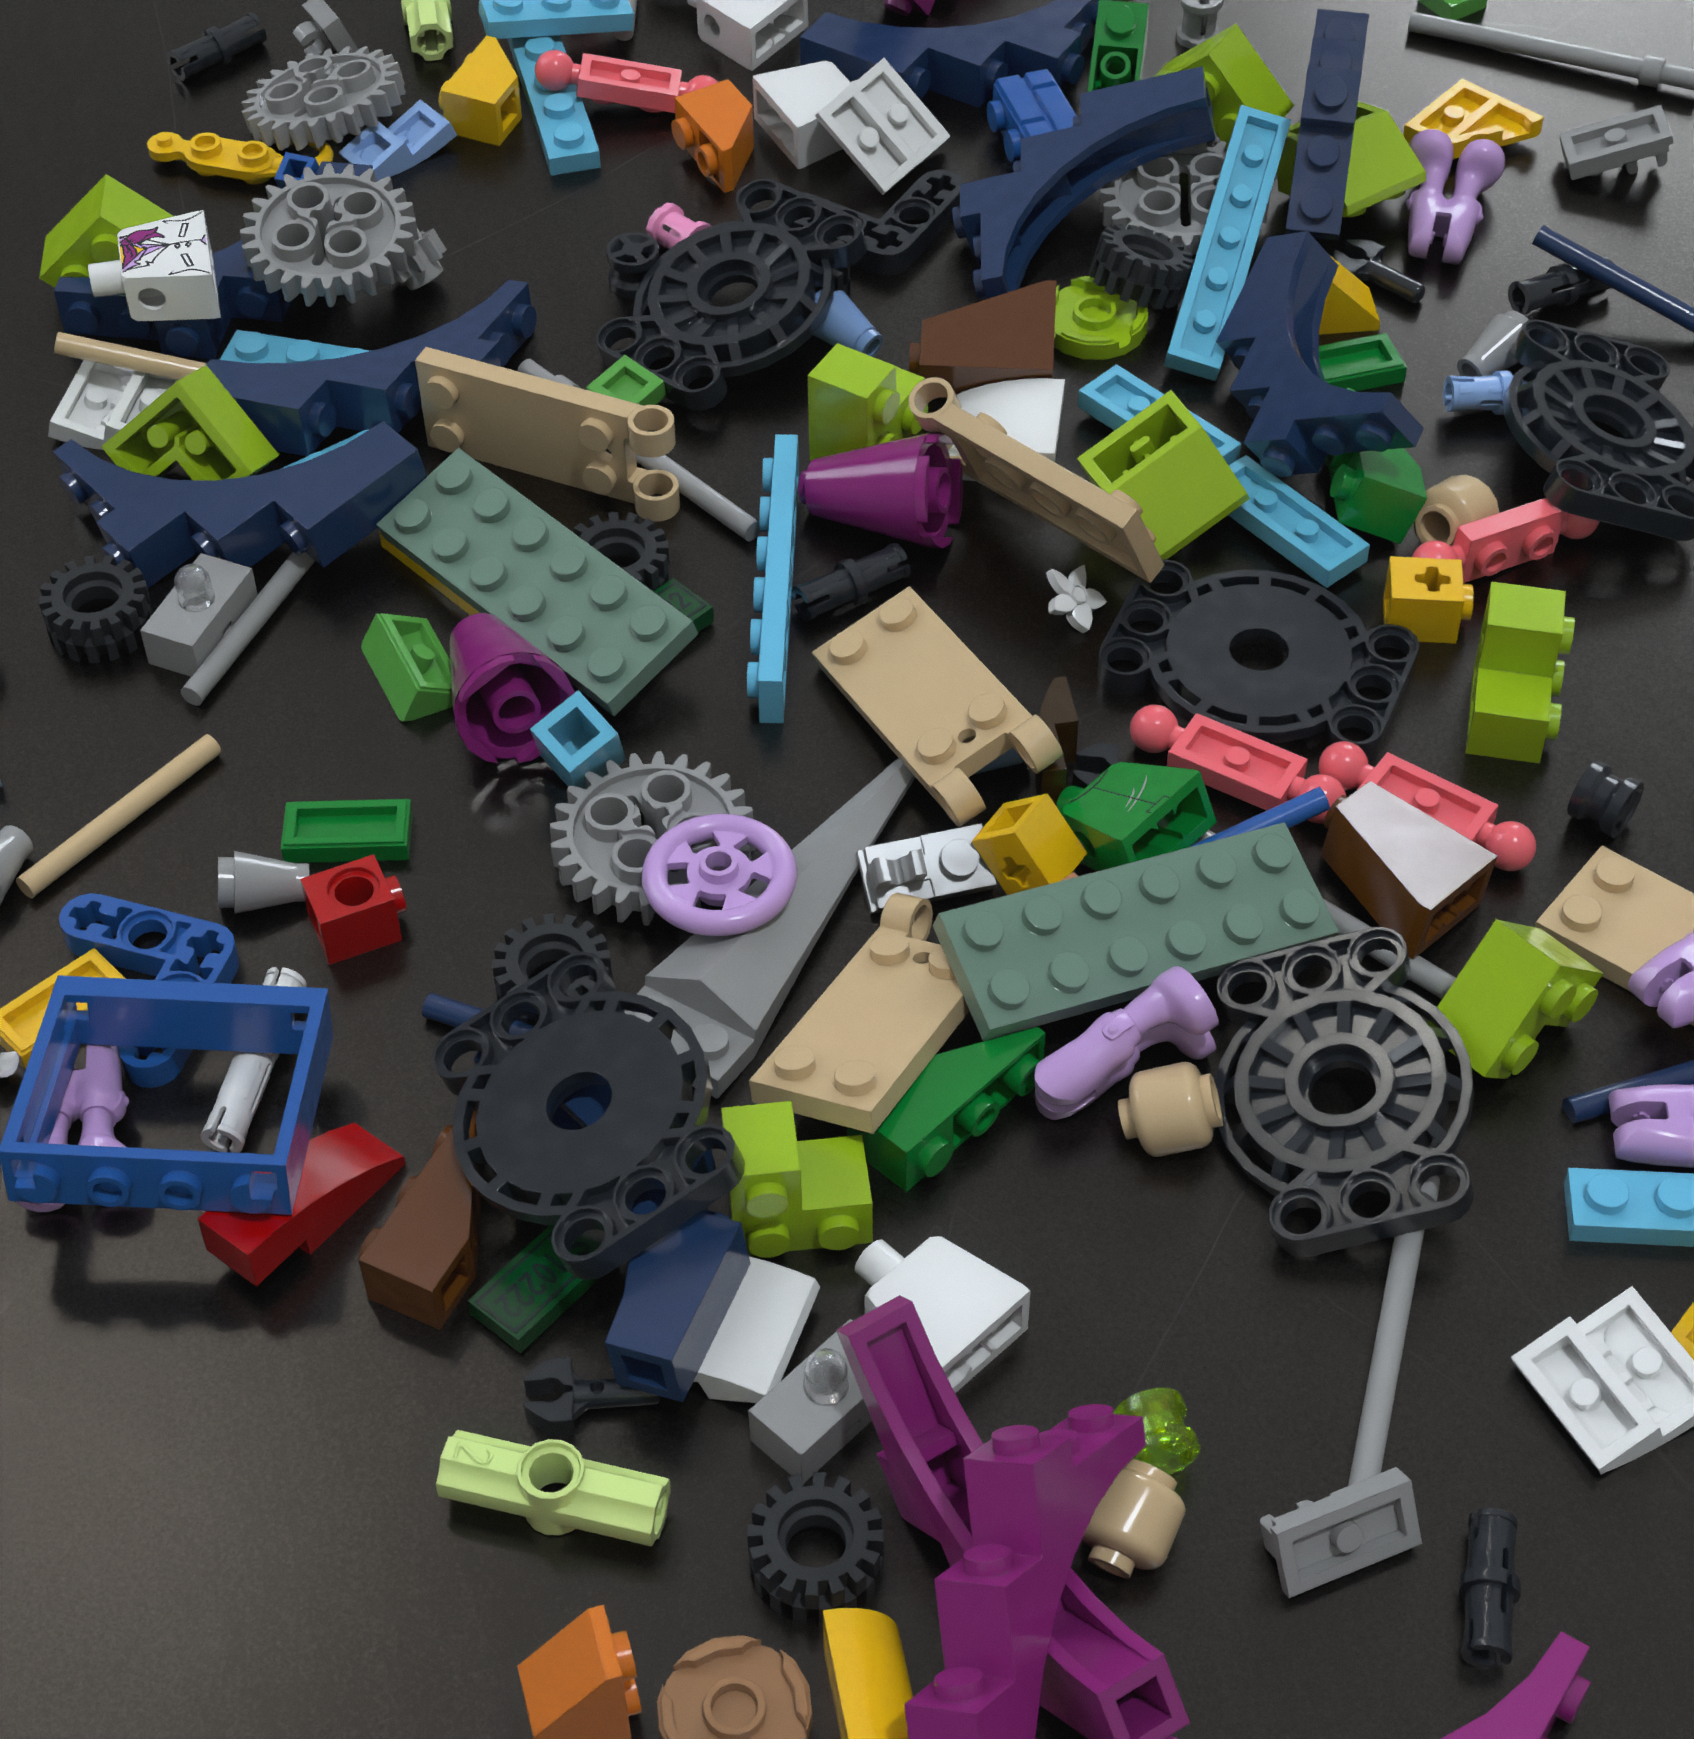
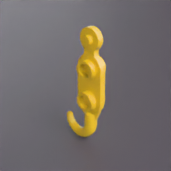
M161 132L152 136L147 142L148 152L153 160L159 162L183 160L187 163L188 167L200 175H219L242 179L249 184H262L271 177H275L284 157L261 141L244 142L221 138L209 132L197 134L190 141L184 140L178 134L172 132ZM314 142L308 143L310 147L319 151V155L315 157L319 166L322 161H333L334 153L328 143L325 142L321 148H316Z

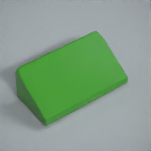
M376 613L362 641L361 648L398 719L402 722L413 721L453 707L451 660L428 619Z

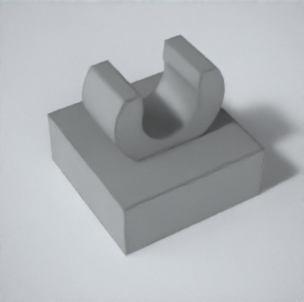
M308 0L302 5L312 21L299 24L294 29L293 35L303 47L316 39L312 45L304 50L306 55L322 56L326 49H333L337 54L346 46H350L352 53L359 50L339 17L324 0Z

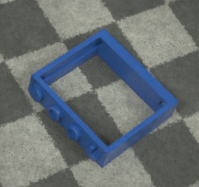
M58 975L0 1144V1163L8 1201L38 1204L58 1203L106 1207L120 1206L292 1215L333 1041L328 988ZM76 1003H87L88 1011L77 1010ZM294 1013L308 1014L307 1021H295ZM81 1044L298 1054L274 1155L48 1143ZM255 1172H272V1173H271V1174H266V1173H255Z

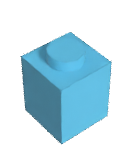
M579 690L530 728L540 756L568 787L575 786L586 789V773L590 771L603 778L607 775L606 761L612 760L619 766L626 760L618 733Z

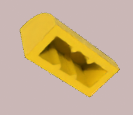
M837 1608L823 1610L824 1655L841 1739H909L905 1703L913 1698L897 1624L889 1616L869 1609Z

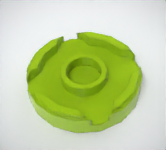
M1090 276L1071 280V286L1065 287L1060 291L1058 285L1056 287L1054 347L1064 354L1081 359L1107 360L1125 355L1140 345L1147 333L1148 305L1144 308L1137 306V301L1129 299L1128 303L1119 300L1121 295L1117 293L1109 295L1104 292L1105 286H1097L1093 282L1094 278Z

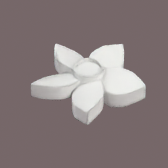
M1085 565L1073 570L1068 579L1057 570L1051 569L1047 571L1046 575L1050 585L1059 594L1050 600L1048 612L1054 615L1066 614L1070 625L1081 633H1085L1092 624V611L1107 602L1098 591L1085 588L1087 579Z

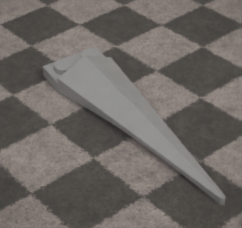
M899 758L792 849L797 866V880L789 902L779 914L760 927L736 935L704 936L693 934L645 976V986L637 995L647 996L670 1007L691 1026L709 1062L712 1083L711 1096L718 1099L754 1059L803 965L859 870L856 852L874 845L893 812L916 777ZM756 880L746 889L745 894L757 898L764 892L768 884ZM625 1010V1014L635 1015L647 1022L653 1019V1017L647 1014ZM673 1029L671 1043L677 1054L691 1050L688 1043ZM697 1078L694 1080V1082H693V1084H692V1086L695 1087V1088H696Z

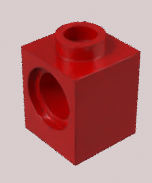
M374 854L300 879L310 923L329 965L402 941L398 914L407 912L405 898L396 876L393 875L385 878Z

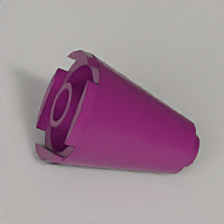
M930 432L813 459L807 470H803L800 474L798 483L799 498L802 504L807 505L808 511L813 516L924 547L943 549L950 545L954 538L944 537L948 524H959L963 500V469L961 459L950 458L947 445L954 444L951 438L941 432Z
M478 613L464 618L455 626L450 636L453 714L459 736L469 751L488 762L498 763L496 758H516L517 762L521 763L539 757L540 754L530 728L575 693L567 674L556 662L498 617L487 613Z

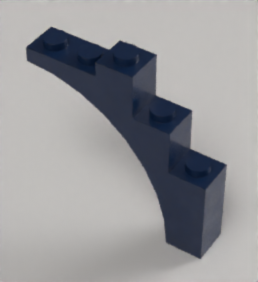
M1054 0L1044 6L1013 17L976 25L942 28L896 27L862 22L825 12L800 36V66L821 61L832 62L851 82L861 78L880 60L885 58L919 99H922L927 91L930 90L978 108L993 94V84L998 78L1019 75L1020 78H1023L1025 73L1047 69L1052 74L1061 91L1064 92L1071 84H1076L1082 74L1084 57L1080 53L1085 50L1089 40L1095 35L1099 0Z
M1317 9L1310 60L1307 68L1285 234L1308 231L1316 239L1339 241L1366 43L1368 13Z
M1203 66L1081 93V115L1073 117L1074 127L1021 138V160L1013 162V173L960 184V206L953 207L952 209L953 221L958 238L967 237L973 258L976 257L980 268L973 270L974 285L979 301L1019 289L1030 260L1047 235L1073 208L1102 186L1142 164L1171 152L1215 140L1213 108Z
M322 161L315 175H322L326 164L332 165L335 174H342L343 170L351 163ZM353 164L355 176L362 175L370 168L373 169V165ZM242 240L213 253L221 318L136 321L131 318L125 293L94 297L89 277H60L54 289L64 333L159 340L162 354L203 359L216 358L231 318L284 322L291 301H285L282 288L269 293L266 289L265 280H254L252 268L246 265Z
M1308 231L1267 237L1216 341L1232 358L1234 366L1239 369L1230 393L1246 408L1247 414L1254 420L1243 443L1260 459V463L1265 470L1279 477L1319 473L1327 454L1341 455L1350 452H1383L1388 449L1416 447L1424 430V427L1391 392H1355L1330 385L1325 381L1319 361V327L1325 299L1339 265Z
M508 280L487 300L459 318L421 336L378 350L335 359L299 363H244L211 359L206 365L276 451L307 457L316 450L336 427L364 431L384 421L399 433L422 408L415 360L425 347L503 367L526 339L533 334L536 327L537 314L534 306L531 305L528 283Z
M384 421L347 444L304 463L261 475L216 481L171 480L135 473L96 457L72 439L53 451L63 471V474L58 477L61 487L76 505L79 506L86 502L89 505L92 516L97 521L96 523L107 542V545L101 548L103 555L115 556L117 565L125 559L132 563L133 570L139 568L143 573L147 589L195 554L200 555V553L246 567H252L283 543H286L297 555L306 552L324 568L378 528L376 524L427 477L418 449Z
M480 1051L474 1057L475 1065L481 1058L482 1052ZM591 1085L572 1093L556 1109L552 1123L556 1127L565 1130L583 1129L595 1123L605 1114L611 1103V1087ZM712 1149L696 1158L692 1166V1172L704 1174L716 1170ZM652 1189L642 1193L635 1200L632 1206V1213L641 1215L655 1211L663 1203L666 1191ZM706 1207L629 1259L623 1298L605 1340L606 1349L618 1385L684 1402L751 1264L741 1222L734 1221L716 1211H706L708 1208Z

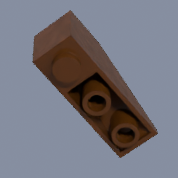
M474 1110L469 1128L470 1139L477 1136V1112ZM447 1125L440 1132L433 1148L432 1157L418 1176H411L404 1183L397 1198L396 1208L381 1229L375 1228L367 1235L361 1246L358 1258L368 1299L438 1330H441L477 1274L482 1195L465 1176L456 1155L453 1125ZM474 1162L478 1174L483 1178L484 1164Z

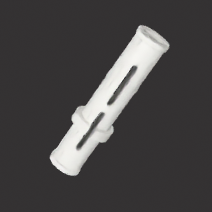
M277 967L268 969L263 985L307 987L306 980L302 975L282 967L278 982L276 981L279 974ZM236 1051L218 1093L214 1108L200 1135L202 1141L207 1146L218 1152H227L230 1140H232L230 1151L232 1153L242 1151L248 1129L257 1111L279 1053Z

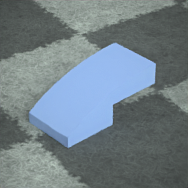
M419 100L388 129L380 122H378L379 125L367 126L361 132V135L356 136L338 153L347 163L373 165L375 179L379 181L385 177L397 175L424 161L444 147L457 134L448 120L422 100Z

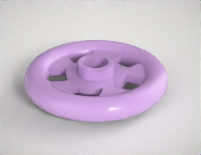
M734 814L703 815L677 824L665 832L652 845L646 855L642 869L643 890L655 912L677 928L704 936L736 935L767 923L787 905L794 892L797 880L796 861L791 848L783 837L769 826L757 820ZM709 840H715L718 845L703 849L698 853H693L690 846ZM748 844L755 847L763 855L754 861H749L748 857L738 849ZM687 869L688 884L669 885L668 870ZM752 879L768 884L764 892L757 898L745 894ZM699 898L708 905L723 906L722 910H707L695 906Z

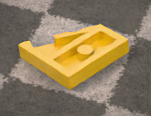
M1461 79L1404 125L1403 136L1408 144H1410L1413 137L1420 131L1428 129L1440 130L1451 139L1453 159H1457L1464 148L1477 139L1491 140L1501 147L1535 138L1541 134L1544 116Z

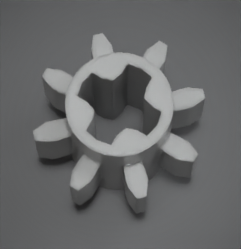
M434 228L425 233L424 231L420 232L418 229L419 239L415 240L416 255L406 257L407 271L393 270L395 283L399 281L401 283L405 282L409 290H415L436 278L444 270L438 260L443 257L442 253L447 249Z

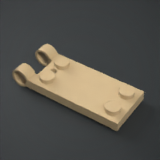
M425 347L416 358L417 377L429 447L451 453L460 448L473 459L633 503L635 504L636 513L643 519L648 518L656 522L672 518L679 511L680 498L677 478L665 470L637 467L636 454L655 458L669 453L674 448L676 442L674 416L667 408L659 405L644 406L429 347ZM661 494L662 496L653 497L651 495Z
M927 378L919 382L912 389L909 396V407L924 430L932 433L941 432L951 438L960 455L950 456V458L961 459L963 474L1149 583L1153 581L1163 568L1164 563L1154 545L1156 536L1145 526L1140 516L1143 510L1130 496L1120 490H1114L1109 494L1008 436L1004 427L991 416L980 412L975 417L964 411L949 382L942 378ZM938 397L947 398L944 406L938 411L923 413L925 406L931 400ZM947 445L948 451L953 445Z
M910 586L812 652L819 668L940 804L958 827H961L986 809L980 794L969 780V777L1013 748L1034 773L1038 774L1064 755L1060 744L1045 722L1036 714L1032 716Z
M1601 846L1535 923V928L1542 929L1604 973L1602 977L1630 991L1628 982L1635 971L1659 952L1694 931V893Z
M897 892L888 898L882 911L880 927L749 1080L753 1103L764 1104L792 1101L793 1113L874 1134L970 1011L942 946L926 941L931 929L933 916L932 905L928 899Z

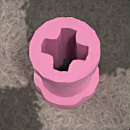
M665 203L662 207L657 208L649 218L646 232L647 235H650L657 241L659 249L667 248L669 250L679 241L712 226L703 221L694 222L684 216V211L676 204ZM663 225L671 227V230L667 232L663 229Z

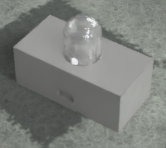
M200 553L193 564L185 565L177 571L174 579L175 587L140 630L149 664L190 677L197 671L258 595L252 568Z
M849 1319L844 1325L852 1322L853 1320ZM837 1332L829 1337L748 1410L750 1441L791 1476L800 1474L802 1484L811 1478L813 1472H817L872 1421Z

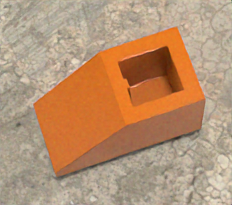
M727 79L674 97L676 119L671 124L673 137L678 147L682 150L686 149L696 160L702 174L706 177L710 176L724 193L734 190L754 148L752 104Z
M603 1604L587 1609L517 1666L533 1739H632L628 1716L642 1713L635 1678H637L636 1667L626 1630L611 1634Z

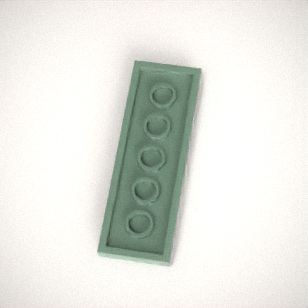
M457 448L376 524L383 538L477 611L491 614L501 619L556 662L567 674L571 684L613 716L698 635L691 619L460 448Z
M1285 822L938 914L933 924L935 933L983 1041L1133 1000L1144 992L1157 976L1173 966L1182 967L1196 981L1220 975L1230 964L1237 961L1331 938L1339 933Z

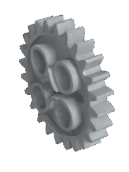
M346 46L337 54H333L331 49H326L322 56L307 54L305 60L299 63L295 61L287 62L288 69L284 71H270L272 79L256 81L258 89L246 92L249 99L242 101L244 108L242 113L254 141L262 140L268 147L277 144L279 150H284L291 144H295L296 150L300 151L308 143L313 142L316 148H321L326 140H334L336 143H340L343 140V136L348 133L359 136L361 135L360 127L364 125L377 126L379 125L377 117L391 116L393 114L391 107L401 105L400 96L406 94L405 83L398 61H394L392 54L384 56L382 49L370 53L368 46H364L352 53L350 46Z
M1222 141L1213 148L1207 147V142L1171 152L1142 164L1102 186L1100 190V212H1102L1103 226H1111L1113 228L1115 224H1121L1127 229L1128 225H1135L1139 231L1144 232L1145 228L1154 230L1153 235L1160 237L1164 234L1171 238L1170 243H1180L1184 246L1183 251H1189L1192 255H1196L1226 155V142ZM1180 173L1188 174L1189 226H1182L1180 220ZM1269 200L1262 223H1267Z
M326 164L322 175H315L309 167H305L303 172L304 179L298 181L286 174L284 175L286 187L280 189L273 185H267L268 200L253 198L254 212L244 213L243 215L246 228L240 229L242 248L246 265L252 268L254 280H265L266 289L269 293L282 288L284 299L287 302L293 300L298 294H303L305 305L309 307L318 296H325L328 307H333L338 295H345L351 304L356 303V291L361 289L372 296L377 295L375 282L379 280L385 284L393 285L395 283L393 270H408L406 257L416 255L415 240L419 239L412 202H407L405 190L403 188L393 190L390 177H385L376 182L374 169L371 168L362 175L355 176L353 164H349L342 174H335L331 164Z
M662 751L655 753L651 764H643L639 756L633 753L630 755L629 767L621 769L612 760L606 761V776L602 778L589 771L585 774L586 789L575 786L567 788L568 803H559L555 806L557 822L550 823L552 842L550 844L553 866L559 869L560 883L562 886H573L575 901L579 902L592 897L593 912L597 915L613 905L616 907L617 922L621 923L628 918L632 911L641 912L643 924L650 925L655 910L649 904L643 890L642 869L646 855L656 840L677 824L703 815L734 814L753 819L752 807L745 806L744 790H731V780L728 773L712 779L711 763L707 761L694 770L688 769V756L686 754H682L673 765L665 764ZM640 810H641V812L643 813V818H644V825H643V826H642V824H641V814H640ZM715 840L697 843L690 846L693 853H698L703 849L718 845ZM746 844L738 850L744 853L749 861H751V851H755L756 848ZM687 869L668 870L669 885L688 884ZM698 898L695 907L701 908V900Z

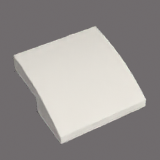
M885 58L880 60L856 82L851 83L815 115L882 195L922 163L950 137V134Z
M84 360L50 420L48 437L63 442L72 439L82 447L103 450L101 446L178 380Z
M1065 379L1009 380L986 384L956 394L964 411L975 417L980 412L991 416L1004 427L1008 436L1055 462ZM955 445L949 450L950 456L960 455ZM963 474V480L975 481L969 476Z
M749 1256L751 1264L693 1381L700 1384L709 1399L757 1403L781 1382L820 1289L815 1278L775 1263Z
M1633 1286L1578 1324L1569 1316L1511 1357L1519 1371L1600 1474L1643 1456L1694 1426V1360Z

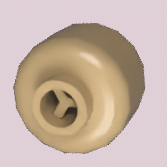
M1469 475L1451 476L1426 490L1428 499L1413 522V527L1421 544L1438 540L1453 546L1459 526L1500 513L1497 499L1491 489L1480 479Z
M1180 1062L1135 1073L1129 1085V1098L1118 1100L1120 1121L1126 1139L1139 1138L1143 1149L1152 1157H1161L1206 1147L1212 1141L1213 1128L1223 1126L1220 1100L1212 1074L1201 1075L1199 1069L1190 1062Z
M1132 1459L1119 1472L1096 1507L1084 1533L1082 1541L1092 1549L1088 1560L1098 1568L1122 1578H1130L1134 1568L1141 1570H1155L1159 1568L1167 1559L1186 1510L1184 1502L1174 1491L1177 1485L1176 1480L1159 1468Z

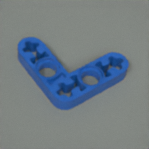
M92 893L80 895L70 900L62 908L59 915L60 927L66 946L73 954L82 956L95 948L111 965L156 976L155 980L231 984L240 965L233 934L227 927L218 923ZM96 921H101L103 925L96 923ZM160 932L166 935L164 941L154 948L139 949L133 946V942L144 933ZM213 950H215V951H219L220 954L211 953V952H212ZM197 956L205 957L200 967L198 964ZM118 1046L125 1075L131 1083L146 1088L163 1086L174 1080L183 1069L193 1049L162 1048L163 1053L154 1052L156 1050L155 1047ZM139 1055L148 1057L146 1060H140Z

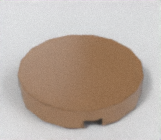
M744 1635L713 1638L687 1651L673 1666L674 1672L667 1679L665 1686L662 1685L657 1700L660 1739H809L813 1726L809 1683L796 1661L781 1649H779L778 1653L770 1647L762 1646V1640Z

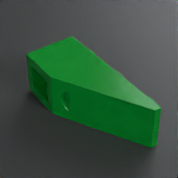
M1099 0L1087 92L1142 80L1148 37L1149 3Z
M1404 448L1388 449L1383 452L1363 451L1343 453L1341 455L1327 454L1324 463L1329 469L1331 480L1330 496L1334 498L1338 523L1401 544L1428 499L1420 466Z
M1039 1027L936 1054L874 1134L847 1127V1136L862 1135L866 1162L903 1191L907 1192L924 1176L933 1177L937 1175L947 1165L953 1151L971 1135L977 1137L985 1133L996 1120L999 1111L1017 1095L1021 1097L1026 1096L1035 1088L1036 1066L1044 1059L1045 1032Z

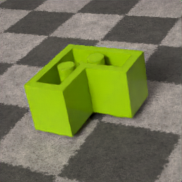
M1237 23L1167 62L1154 76L1203 66L1213 108L1214 130L1221 142H1226V149L1228 148L1241 105L1284 118L1294 107L1292 101Z
M105 174L46 235L39 279L55 288L60 277H89L88 264L120 260L117 234L122 229L174 216Z
M837 343L808 374L810 462L816 458L908 438L911 434L919 433L922 427L909 407V396L912 389L925 378ZM928 405L925 406L923 413H928Z
M207 365L176 381L101 446L117 466L135 473L163 477L180 464L192 480L208 481L255 476L279 456L277 451Z
M1491 582L1473 667L1465 754L1540 764L1545 739L1556 741L1561 720L1562 704L1551 703V696L1559 697L1565 666V662L1557 660L1558 653L1570 654L1575 627V618L1564 616L1566 591Z
M1496 919L1437 1008L1457 1029L1470 1057L1471 1067L1483 1077L1508 1079L1511 1073L1517 1075L1531 1062L1539 1046L1535 1038L1544 1025L1567 1027L1571 1021L1573 1023L1578 1022L1588 1013L1598 996V990L1594 987L1604 973L1542 929ZM1429 1020L1426 1022L1429 1027H1435ZM1450 1049L1449 1051L1455 1055L1453 1049Z
M792 1101L721 1108L722 1127L731 1133L745 1160L744 1174L739 1184L727 1193L730 1219L741 1222L749 1256L755 1255L770 1258L788 1251L816 1248L843 1250L855 1244L873 1243L872 1197L862 1135L797 1141Z

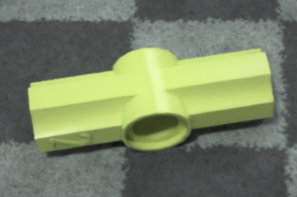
M401 0L404 25H408L412 52L423 56L425 61L443 59L444 53L448 49L453 48V32L451 27V20L453 19L450 0Z
M456 1430L452 1437L448 1436L440 1457V1467L436 1481L439 1497L524 1516L536 1531L545 1535L559 1536L579 1529L651 1547L655 1540L660 1537L666 1519L671 1492L669 1478L583 1459L581 1453L572 1444L562 1440L547 1439L537 1442L532 1446H526L461 1430ZM551 1483H564L567 1485L562 1490L553 1493L540 1491L544 1486Z

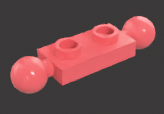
M560 50L544 52L535 64V76L541 86L548 90L560 91L570 84L578 85L576 97L588 98L595 103L604 105L618 103L635 106L650 113L662 111L675 113L674 97L718 83L716 79L707 75L696 76L688 83L681 82L682 70L586 53H583L581 64L573 63L566 53Z
M1543 498L1459 526L1453 546L1438 540L1428 541L1421 544L1414 551L1412 557L1462 560L1463 583L1484 576L1495 575L1501 570L1531 560L1542 559L1554 553L1559 534L1570 539H1583L1590 536L1597 529L1600 521L1564 512L1552 505L1547 498Z
M1161 705L1145 706L1138 710L1131 720V739L1139 749L1147 753H1161L1170 749L1168 751L1167 767L1198 770L1201 772L1205 785L1266 811L1317 787L1324 791L1330 807L1340 796H1346L1341 783L1332 776L1317 774L1304 779L1308 759L1198 713L1195 714L1186 728L1180 727L1175 715L1168 708ZM1328 811L1310 818L1308 821L1324 824Z
M1347 741L1331 744L1320 756L1319 773L1337 779L1345 791L1356 787L1361 788L1369 781L1377 784L1496 854L1498 857L1494 866L1502 871L1513 872L1521 870L1534 858L1536 840L1531 830L1522 823L1515 821H1506L1494 825L1498 810V804L1389 752L1385 754L1376 767L1368 764L1366 754L1358 745Z

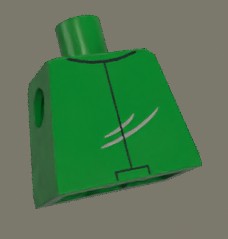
M1119 762L1111 765L1085 789L1077 786L1066 787L1059 795L1056 806L1087 852V855L1080 863L1097 872L1189 848L1217 823L1201 772L1186 768Z

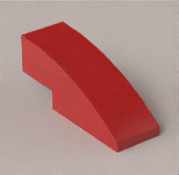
M356 1123L321 1134L309 1140L292 1215L206 1211L197 1219L206 1250L257 1287L298 1247L311 1255L406 1164L405 1158ZM255 1172V1173L271 1174L272 1172Z

